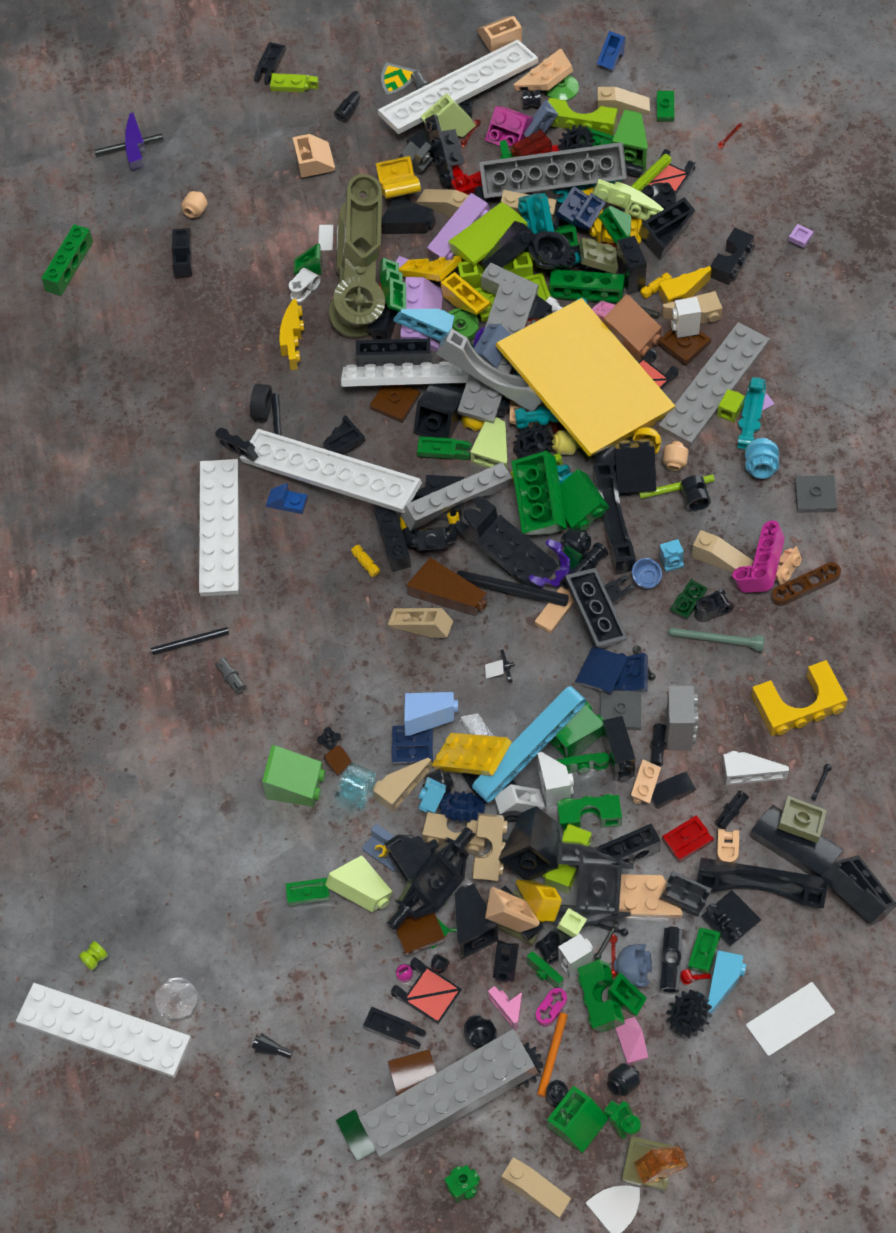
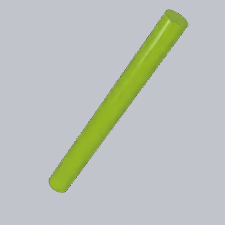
M713 474L703 476L706 484L715 482ZM681 482L657 487L656 491L639 492V497L644 499L681 490Z

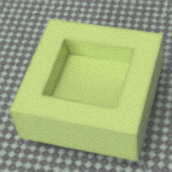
M568 908L557 928L571 937H575L579 934L587 919Z

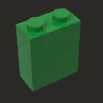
M577 469L560 484L565 519L571 528L586 530L594 520L602 517L605 511L609 509V506L587 473Z

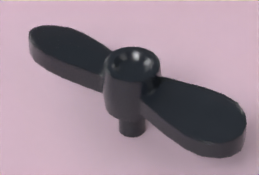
M502 649L500 654L503 660V670L506 671L507 678L512 683L510 669L512 666H515V663H509L506 660L504 649Z

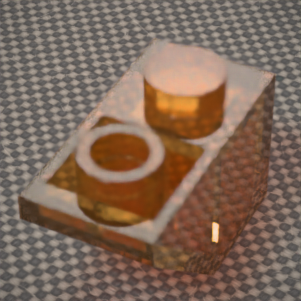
M680 1146L652 1149L634 1162L644 1183L659 1181L689 1166Z

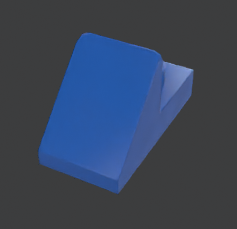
M609 31L597 64L614 70L619 55H624L626 37Z
M285 483L271 489L266 507L303 514L308 496L307 494L289 491L288 484Z

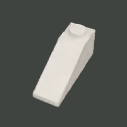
M732 751L723 755L722 765L726 785L788 778V766L745 752L738 753L737 751Z

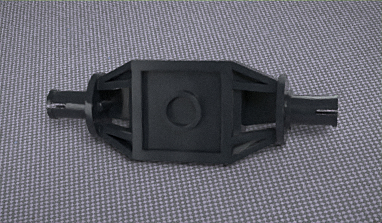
M465 827L455 840L446 837L445 843L434 850L410 879L399 899L393 901L398 910L386 922L390 929L397 932L407 918L416 921L419 917L439 911L465 879L466 859L469 857L464 848L476 836L470 828ZM457 854L458 858L454 866L451 860ZM417 902H419L420 904H422L421 907H419L418 909L412 911L411 908H412Z

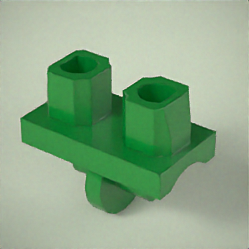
M611 1101L605 1108L604 1112L610 1117L609 1122L614 1126L620 1138L625 1139L626 1134L634 1135L640 1131V1119L633 1115L629 1104L625 1101H622L620 1105Z

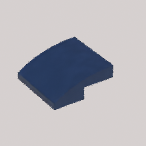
M573 186L555 215L573 225L589 230L606 202L593 193H590L588 196Z
M592 647L575 683L612 695L628 662V658L611 651Z
M619 653V655L627 657L628 662L614 691L648 692V655L640 653L626 656L624 653Z
M392 726V764L416 763L426 758L431 759V762H433V728L405 736V726Z

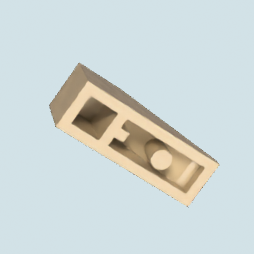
M598 87L597 109L600 106L618 108V114H623L624 109L642 114H650V100L648 97L618 87Z
M424 189L416 203L452 217L469 195L457 190Z
M715 291L694 296L697 297L701 309L700 323L716 322L722 318L723 308ZM675 301L663 304L662 317L664 319L673 320L672 308L675 306Z
M700 530L693 544V558L731 573L738 567L752 566L754 562L720 537Z
M394 608L388 626L430 638H447L453 620L442 608Z
M423 759L386 775L382 781L379 780L374 785V799L394 813L423 780L425 775L432 769L431 759Z
M514 1157L502 1174V1184L559 1219L571 1201V1198L534 1169Z

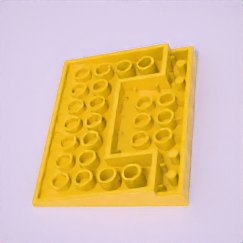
M582 298L500 340L495 345L589 457L619 443V441L634 436V433L639 428L654 426L658 420L665 418L675 408L672 401Z

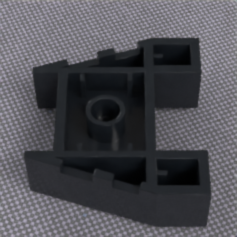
M559 841L558 864L579 865L576 906L560 905L553 928H557L568 908L587 919L583 927L630 916V909H619L622 868L634 869V865L582 842Z

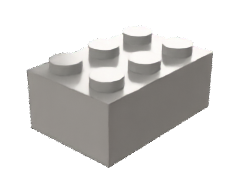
M669 686L666 709L667 750H692V743H696L698 694H694V686Z

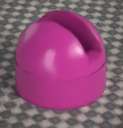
M406 964L398 966L396 969L397 980L402 983L409 982L413 977L412 968Z

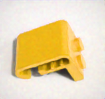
M410 156L375 163L382 195L386 199L421 191L419 179L413 172Z

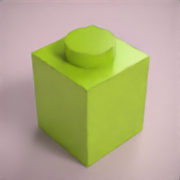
M727 389L718 405L717 417L735 423L744 407L745 396L737 391Z

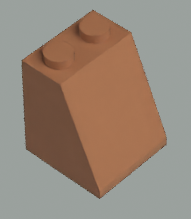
M627 294L604 317V324L637 362L654 345H658V341L662 337L661 326Z

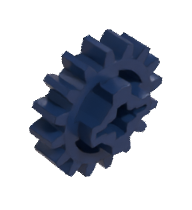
M454 791L453 794L447 793V796H443L440 801L441 814H445L446 818L451 817L452 821L458 819L460 822H463V820L471 822L472 819L477 821L478 813L483 814L485 811L484 800L479 799V795L474 796L473 793L465 794V791L461 793Z

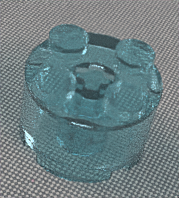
M350 762L340 780L339 786L341 791H336L335 800L355 809L363 810L367 802L368 791L372 792L376 783L374 780L377 774L372 770Z

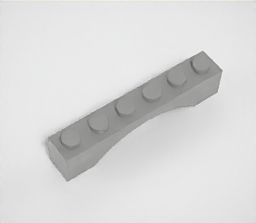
M452 328L440 342L436 352L438 356L529 411H534L542 402L521 376L508 374L488 364L476 353L468 338Z
M503 463L497 464L406 504L404 507L405 513H401V517L409 530H414L460 503L475 497L493 495L506 489L512 477Z

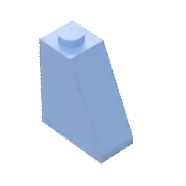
M454 692L405 693V736L454 721V712H458V700H454Z

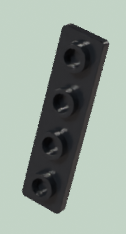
M434 114L425 119V126L428 131L442 187L445 188L451 185V180H454L451 167L465 164L456 129L441 131L438 116Z

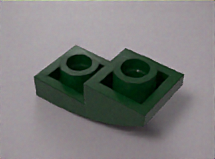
M690 579L682 594L680 593L676 598L670 611L688 619L695 611L697 600L706 595L708 588Z
M354 1109L336 1119V1122L358 1161L376 1150L359 1119L357 1111Z

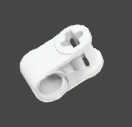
M302 268L289 283L291 300L297 299V303L305 301L312 291L319 286L321 277L306 268Z

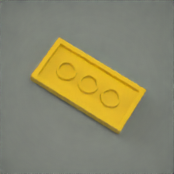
M450 733L440 752L436 755L432 766L436 770L443 769L449 772L493 776L512 742L507 737Z

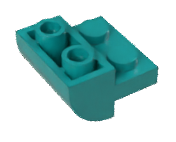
M545 193L531 194L518 198V209L521 217L527 222V227L534 234L543 231L554 232L548 196H545Z

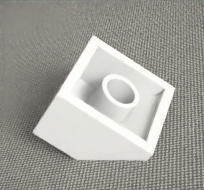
M542 752L537 753L538 774L546 807L557 805V801H561L564 798H571V795L574 794L572 773L568 774L565 765Z

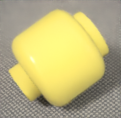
M559 430L553 435L554 439L552 442L554 446H552V449L557 454L574 455L576 450L580 449V445L568 431Z

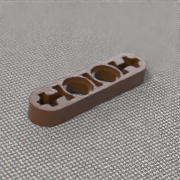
M834 562L824 564L774 588L771 600L777 606L787 605L836 582L840 578L841 568ZM829 570H831L832 572L835 571V575H833V573H829V574H828V571H829ZM817 577L820 579V582L813 584L809 579ZM794 585H801L803 590L796 592L792 587ZM777 594L784 595V598L777 597Z

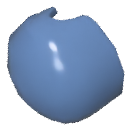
M651 558L639 559L634 563L631 571L634 582L643 589L655 588L661 582L663 576L660 565Z

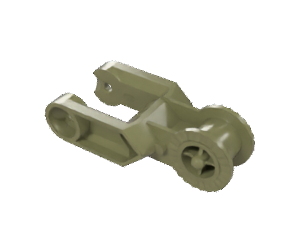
M358 174L349 181L345 193L346 202L341 206L337 219L336 272L340 275V282L335 289L333 300L329 307V319L337 332L349 338H361L369 335L368 325L380 317L385 306L384 293L375 282L376 259L378 258L381 245L382 189L378 180L368 174ZM365 193L367 197L361 198L359 194Z

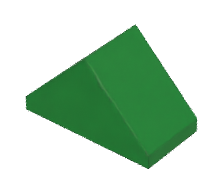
M609 206L598 215L616 245L617 240L630 237L631 215L612 206Z
M315 244L295 258L294 274L297 275L302 268H306L317 275H322L323 260L320 244Z
M622 973L617 974L608 989L607 1000L611 999L620 1003L621 1009L634 1016L638 1015L647 1000Z

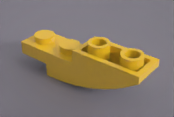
M293 299L285 311L279 336L281 355L289 357L291 370H298L297 362H301L300 352L296 351V347H299L298 339H302L301 331H305L303 320L299 318L303 316L302 306H298L297 299Z

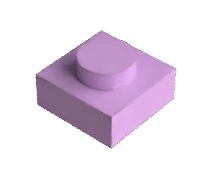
M797 224L789 235L788 241L805 248L813 237L814 231Z

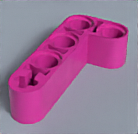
M771 520L763 525L753 566H742L733 571L732 577L741 592H764L773 587L785 536L777 521Z

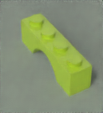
M549 98L548 102L558 113L551 123V127L572 129L573 125L578 127L581 124L584 127L614 135L618 108L600 106L592 113L580 114L572 111L568 107L566 100Z
M529 252L520 253L503 269L520 277L533 275V265ZM467 261L458 263V275L473 288L481 287V276L486 268L479 263L475 265Z

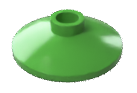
M568 75L550 90H545V93L549 98L568 101L577 95L579 84L574 77Z

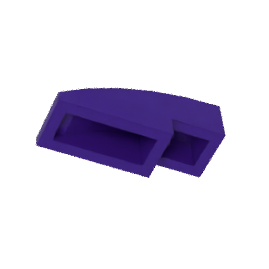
M134 113L129 114L125 131L126 154L131 171L144 168L140 152L145 151L144 141Z

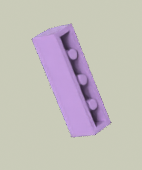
M471 193L427 247L430 256L436 260L439 257H445L446 260L453 259L456 255L451 253L448 241L490 211L488 203Z

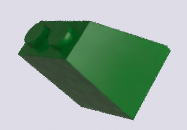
M587 701L584 707L550 741L564 758L578 756L602 736L604 719L599 714L596 716L592 712L593 709Z

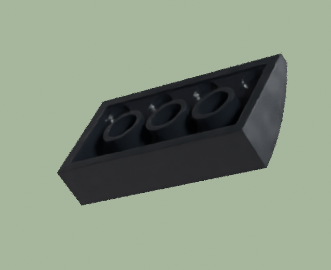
M772 805L753 827L750 837L808 875L822 876L838 860L844 849L822 835L818 843L778 829L783 810Z

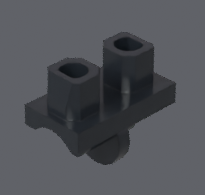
M498 940L493 977L496 980L503 982L514 981L519 944L505 943Z

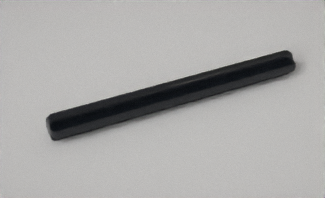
M462 570L457 572L459 576L475 586L567 606L569 602V595Z

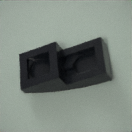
M683 772L656 784L652 799L656 806L661 808L674 799L680 800L697 789L689 774Z

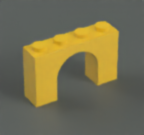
M827 660L808 666L806 677L817 697L816 701L808 707L794 708L785 704L771 680L752 687L751 697L771 736L783 735L790 729L802 728L809 722L821 721L828 715H837L846 709L848 699Z

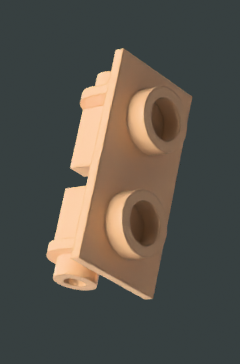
M796 546L794 549L788 548V550H785L780 557L779 564H782V566L778 565L775 577L779 585L786 583L790 579L792 573L802 561Z
M643 759L630 795L635 804H641V802L650 803L661 767Z

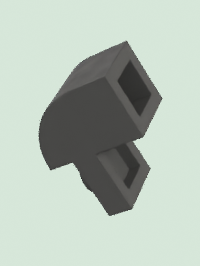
M410 141L398 158L410 156L413 172L421 173L433 159L429 153L431 145L425 142L419 148Z

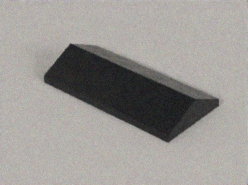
M596 568L563 577L595 648H607L628 639Z

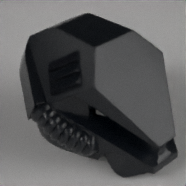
M551 231L535 234L536 236L529 244L528 251L538 268L556 269L573 266L576 261L575 252L570 249V243L564 235Z

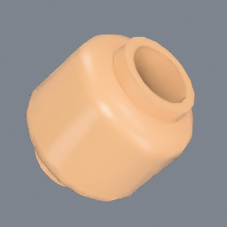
M191 191L182 201L181 207L187 217L197 218L202 215L208 203L203 193Z
M678 441L666 445L662 458L666 469L680 471L681 468H684L687 464L689 451L683 446V443Z

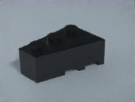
M684 197L642 222L638 234L659 260L662 259L691 223L695 209Z
M859 855L835 861L821 876L832 889L870 924L882 921L896 907L894 899Z

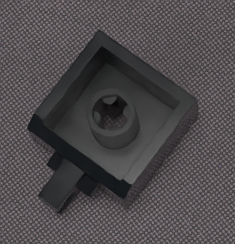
M426 475L425 487L418 489L411 502L461 481L465 477ZM464 502L443 512L433 520L448 521L447 514L449 512L451 516H455L456 512H458L459 519L462 521Z

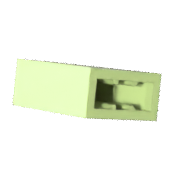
M448 93L420 116L425 122L426 118L437 114L441 131L456 129L457 136L464 137L476 126L468 114Z
M495 418L494 424L485 421L470 451L471 462L488 468L503 463L508 471L505 421L499 418Z
M362 855L330 872L325 884L329 889L371 912L379 908L384 909L390 903V897L393 892Z

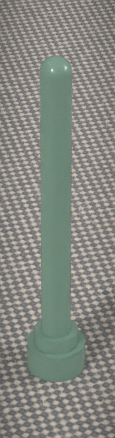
M670 628L668 630V634L671 636L751 646L752 649H755L754 651L763 652L765 636L761 635L745 638Z

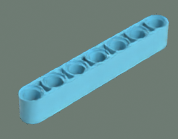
M572 686L563 690L510 745L493 776L480 775L473 783L472 789L486 802L492 801L584 707L586 699Z

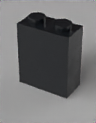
M634 235L617 240V270L619 274H625V289L628 295L640 292L646 286L647 262Z
M640 439L638 442L622 440L614 444L618 493L656 491L655 446L653 441L649 439Z
M619 716L603 720L602 740L605 751L610 756L609 764L614 781H627L635 776L636 758L624 718Z

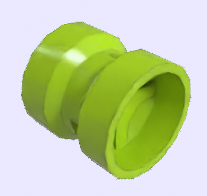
M93 941L89 945V949L81 952L78 957L93 971L98 966V962L108 957V954L96 941Z

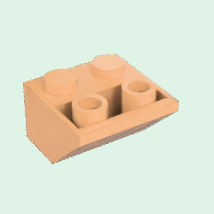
M508 16L476 29L490 52L517 39L522 42V27L515 16Z
M311 134L293 137L294 151L301 178L336 171L329 142Z

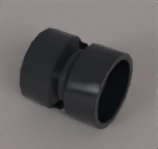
M693 475L681 481L680 488L689 511H701L711 504L707 486L702 476Z

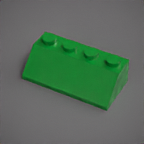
M543 451L511 461L522 533L524 535L552 534L566 530L556 457L547 451Z

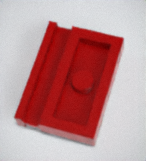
M696 815L664 834L662 840L680 863L714 842V837L709 834L708 829Z

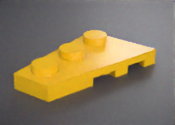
M454 256L451 260H446L445 257H439L438 260L429 261L428 258L407 260L399 268V272L405 277H423L439 282L444 280L462 260L460 256Z

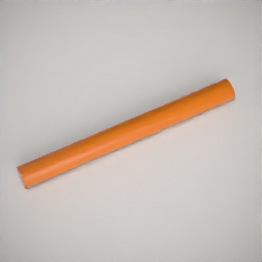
M559 1013L537 1092L539 1097L546 1096V1088L550 1082L568 1017L565 1013Z

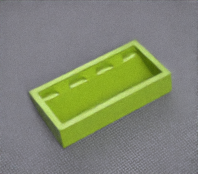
M501 202L450 239L448 244L451 253L475 265L486 257L514 221L524 223L526 226L528 224L515 210Z

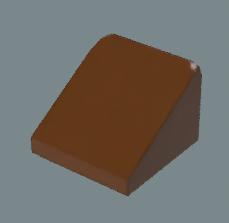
M337 745L324 755L325 763L337 776L353 765L352 760L340 745Z

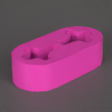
M552 989L537 1008L536 1021L540 1026H551L566 1006L567 994L563 989ZM558 995H561L562 1002L557 1001L553 1006V996L558 997ZM550 1009V1019L545 1018L544 1020H542L541 1013L546 1014V1012Z

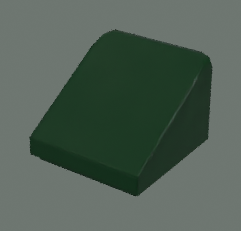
M566 545L563 552L570 558L572 570L582 561V555Z

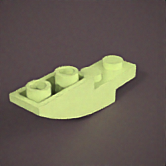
M598 179L592 191L594 195L603 201L625 208L624 213L642 220H647L664 210L658 203L642 192L619 181H615L612 184Z

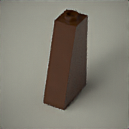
M431 557L406 585L407 594L411 597L475 617L480 611L483 612L488 605L486 592Z

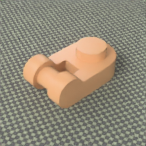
M718 829L717 858L720 861L735 863L739 854V830L726 832L725 829ZM724 840H732V843H724Z

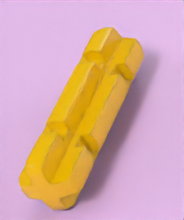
M667 272L661 275V278L658 277L649 283L648 287H643L640 290L641 296L648 298L651 296V293L654 294L659 290V283L672 279V276Z
M356 545L351 549L354 557L358 558L359 563L365 570H368L371 577H375L380 573V568L373 564L374 561L363 551L360 545Z

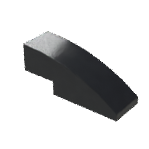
M190 228L172 230V266L174 277L192 276Z

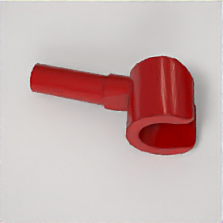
M685 969L681 971L680 979L684 985H689L697 980L711 979V974L692 975L690 969Z

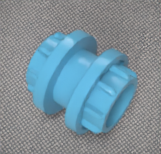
M758 438L752 441L745 449L746 470L753 477L760 479L772 476L779 468L778 446L766 438Z

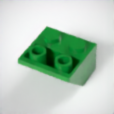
M573 1085L547 1119V1128L583 1154L609 1118L592 1098Z

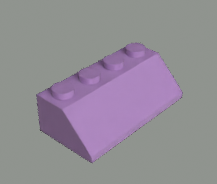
M406 277V309L442 310V288L423 277ZM401 325V339L430 338L431 351L438 350V340Z

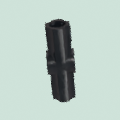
M673 926L664 928L660 991L665 994L679 993L683 929ZM669 957H673L677 961L675 963H669L666 959Z

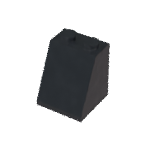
M443 383L430 384L417 401L413 433L423 437L452 438L462 416L457 414V410L464 390Z
M535 806L520 814L499 856V860L524 880H532L555 870L559 865V841L563 839L564 828L539 807Z
M474 883L469 886H461L455 892L458 951L459 957L462 960L498 942L499 939L498 925L496 922L485 918L487 906Z

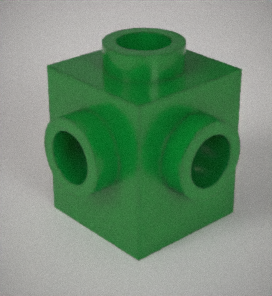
M467 1165L454 1168L450 1175L444 1179L445 1186L456 1203L465 1198L469 1200L478 1193L480 1177L475 1169L470 1170Z

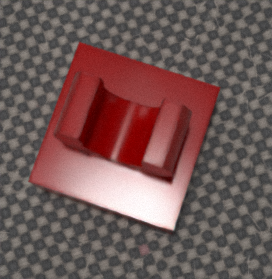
M467 174L451 180V186L454 190L465 194L475 192V187Z

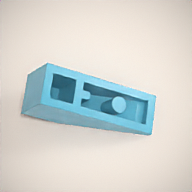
M401 309L393 321L438 341H442L452 328L454 315L440 309Z
M718 950L708 1002L712 1006L708 1012L712 1015L736 987L739 977H744L746 964L742 963L743 955Z

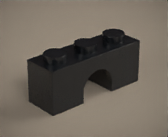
M734 227L726 240L725 252L732 255L717 254L710 266L712 279L729 285L732 279L735 280L737 278L739 268L745 265L747 255L751 254L755 248L753 243L754 235Z

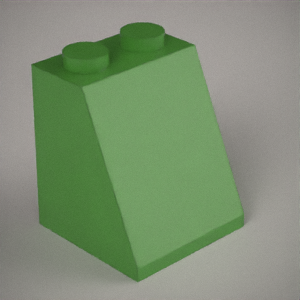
M624 109L612 144L623 142L625 162L643 166V172H646L648 145L642 113Z
M272 745L262 780L266 799L314 807L316 800L319 801L321 796L320 782H324L326 775L322 762Z

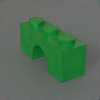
M605 794L602 797L584 796L581 799L564 798L561 801H557L558 822L565 831L568 824L580 828V820L586 814L596 815L600 820L601 828L622 826L619 795Z
M598 959L577 968L579 973L578 982L584 992L583 1001L590 1015L588 1017L590 1026L604 1033L624 1025L625 1021L620 1003L611 999L605 1002L602 1000L604 989L614 981L610 964Z

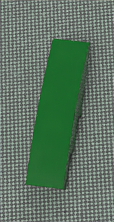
M382 258L379 262L380 279L388 308L400 312L401 309H406V283L403 282L402 273L399 272V263Z

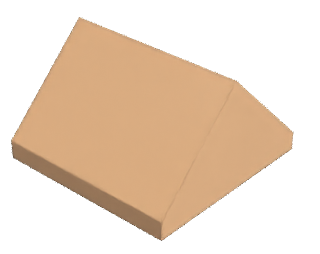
M495 887L490 889L486 919L517 932H523L539 925L540 922L527 901Z

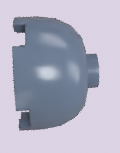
M633 944L624 947L614 962L615 972L622 973L635 987H647L650 983L646 979L648 972H652V959L650 951H645L646 944Z

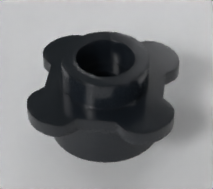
M326 727L324 733L318 736L317 742L325 748L332 750L338 741L341 740V734L335 733L330 727Z

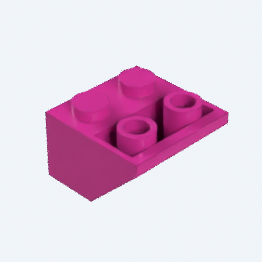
M495 106L485 141L500 146L499 141L506 140L510 149L517 152L526 139L524 132L532 123L533 117L503 106Z

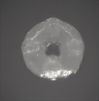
M171 978L167 980L161 988H158L155 994L156 1008L160 1015L169 1021H182L191 1018L199 1002L197 990L184 978ZM176 995H179L182 999L179 1004L171 1002V999H174Z

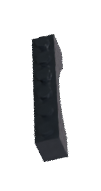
M612 461L593 464L594 484L609 506V509L605 511L602 518L615 573L632 571L636 558L622 514Z
M702 857L700 860L697 882L711 888V890L757 889L783 895L802 905L824 908L827 883L821 876Z

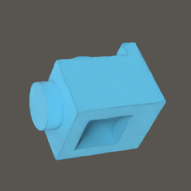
M678 539L660 544L659 558L665 572L684 567V551Z
M427 777L425 786L418 796L421 799L418 808L427 813L430 811L435 813L445 793L446 785Z

